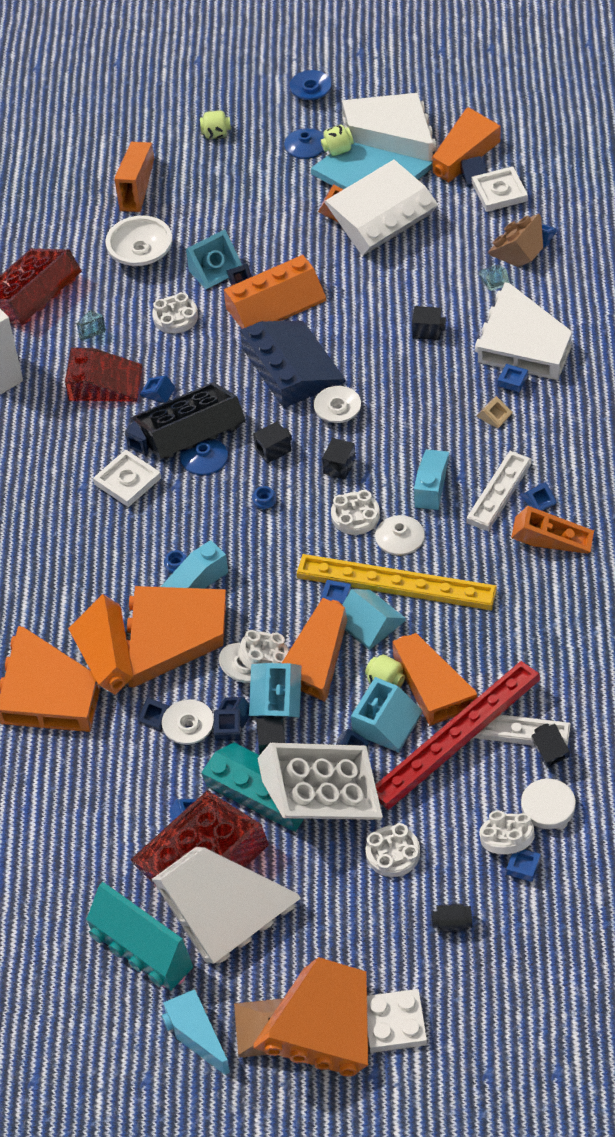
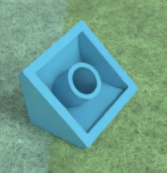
M225 229L186 248L189 272L205 289L228 279L226 270L242 265Z
M351 589L342 604L347 615L345 631L369 650L406 621L403 615L371 590Z

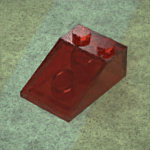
M71 348L65 377L68 400L137 402L143 366L140 363L96 348Z

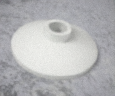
M345 386L328 387L322 390L314 400L316 414L324 421L331 423L349 421L359 413L361 408L359 395L353 389Z
M403 515L392 516L379 524L376 529L375 538L377 545L384 552L397 556L408 555L415 552L422 545L424 529L412 517Z
M240 643L225 646L219 655V664L222 670L236 681L250 683L251 670L239 658L238 648Z
M182 700L174 703L165 711L162 718V728L165 735L171 741L183 745L202 741L210 734L214 726L212 711L206 704L197 700Z

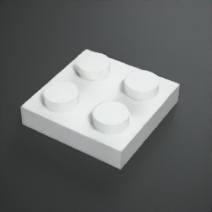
M513 166L472 177V185L486 212L528 201V194Z
M125 450L93 478L94 485L129 507L161 479V473L128 450Z
M419 989L367 996V1031L370 1053L427 1045Z

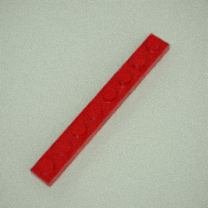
M522 661L516 664L375 784L379 803L386 809H391L541 680L539 673Z

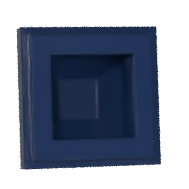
M248 263L226 270L231 286L252 277Z

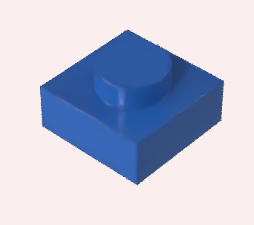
M506 364L498 378V386L520 392L528 377V370Z
M327 580L321 599L336 600L343 604L351 591V584Z
M525 849L512 853L506 869V875L533 882L541 860V854Z

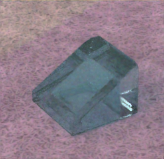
M498 264L478 272V275L489 291L502 288L505 282L510 283L507 269Z
M92 310L88 311L76 323L79 339L82 341L106 331L104 317Z

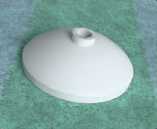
M133 216L116 223L106 236V248L109 255L117 262L129 266H144L154 263L165 256L172 245V233L168 225L162 220L151 216Z

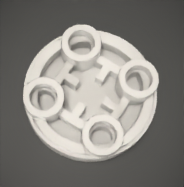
M181 292L175 296L158 299L153 304L152 315L154 324L163 332L171 334L185 332L191 329L198 320L197 306L188 298L186 293Z
M368 490L350 492L334 497L331 519L334 526L343 533L350 535L364 534L378 524L380 508Z
M249 630L239 645L238 654L242 663L251 670V664L282 663L289 650L284 643L285 638L281 634Z
M540 779L531 783L524 790L521 798L522 813L530 815L533 826L542 829L562 830L574 815L575 796L572 790L561 781Z
M493 811L489 814V820L481 826L479 831L482 846L496 854H512L522 851L533 842L535 837L531 817L526 813L505 814L503 811Z
M398 823L394 826L382 827L370 833L367 837V862L380 875L387 877L405 875L412 871L419 861V841L404 824Z

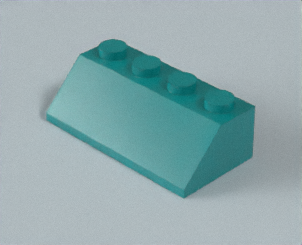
M235 742L213 754L201 772L208 788L294 832L297 831L304 819L282 817L262 782L258 763L260 755Z
M102 882L99 885L86 918L91 929L89 931L91 937L100 944L104 942L109 945V949L117 957L121 958L124 956L128 959L129 964L136 971L141 972L143 970L158 987L163 985L172 991L193 968L183 938L106 883Z

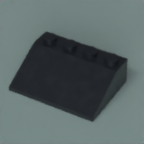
M215 382L130 417L131 422L136 421L146 437L149 448L161 459L171 458L182 449H192L197 446L198 442L203 440L215 439L219 436V433L233 431L239 428L240 424L246 422L238 396Z

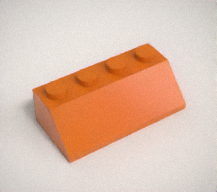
M300 255L224 289L226 309L241 329L261 321H283L326 301L325 293L315 269L304 255Z

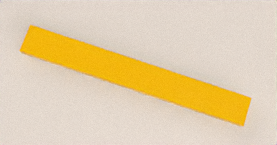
M302 554L296 573L298 579L322 583L332 580L351 584L352 588L491 611L497 592L496 585Z

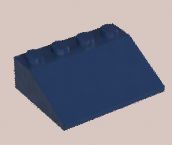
M261 321L240 330L243 351L283 408L319 394L328 387L345 383V378L304 321Z

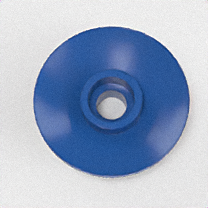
M306 70L296 74L291 79L290 91L300 99H319L330 91L331 79L321 71Z
M298 129L286 137L284 147L286 152L294 158L311 159L324 152L320 141L324 136L322 132L315 129Z
M216 439L203 440L198 442L197 446L192 449H183L180 458L182 466L188 472L204 476L221 470L228 460V452L225 445Z

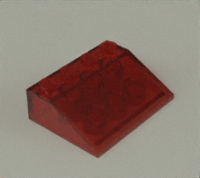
M31 248L0 275V309L9 317L10 324L24 325L32 319L31 316L44 309L49 300L60 295L61 290L66 285L76 280V276L82 270L70 249Z
M207 790L130 860L155 885L152 880L155 876L195 847L206 848L246 867L269 846L262 824Z

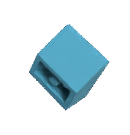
M291 663L251 664L249 716L300 718L302 665Z
M375 677L351 715L352 731L369 741L399 753L423 711L399 686Z

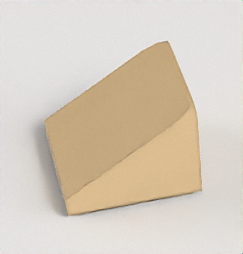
M496 396L476 416L486 423L499 428L513 412Z

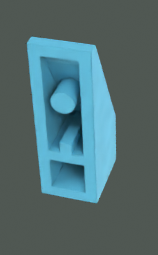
M425 450L414 486L415 508L439 510L449 452Z
M212 540L208 541L191 552L161 587L205 589L228 573L226 554Z
M195 989L163 1002L165 1014L161 1016L167 1031L173 1030L177 1040L224 1075L230 1073L227 1057Z

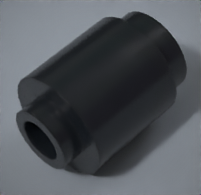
M463 903L437 905L436 911H431L432 927L438 928L439 933L466 931V928H472L471 906H464Z

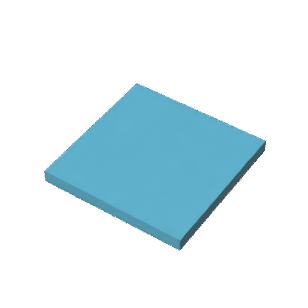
M354 142L351 145L350 151L337 156L329 154L311 168V174L330 185L334 184L344 190L392 160L397 161L416 179L421 178L433 169V163Z

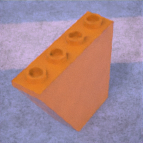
M135 586L134 596L129 597V611H133L132 618L127 620V633H131V638L127 640L133 674V678L128 682L129 687L134 688L223 646L226 589Z
M18 626L16 636L11 638L10 657L7 656L5 661V677L0 679V724L91 732L100 694V686L92 672L26 628Z
M320 957L303 968L255 1040L254 1049L264 1051L270 1056L289 1058L295 1063L314 1065L320 1070L328 1069L339 1072L342 1076L350 1077L356 1075L368 1066L366 971Z

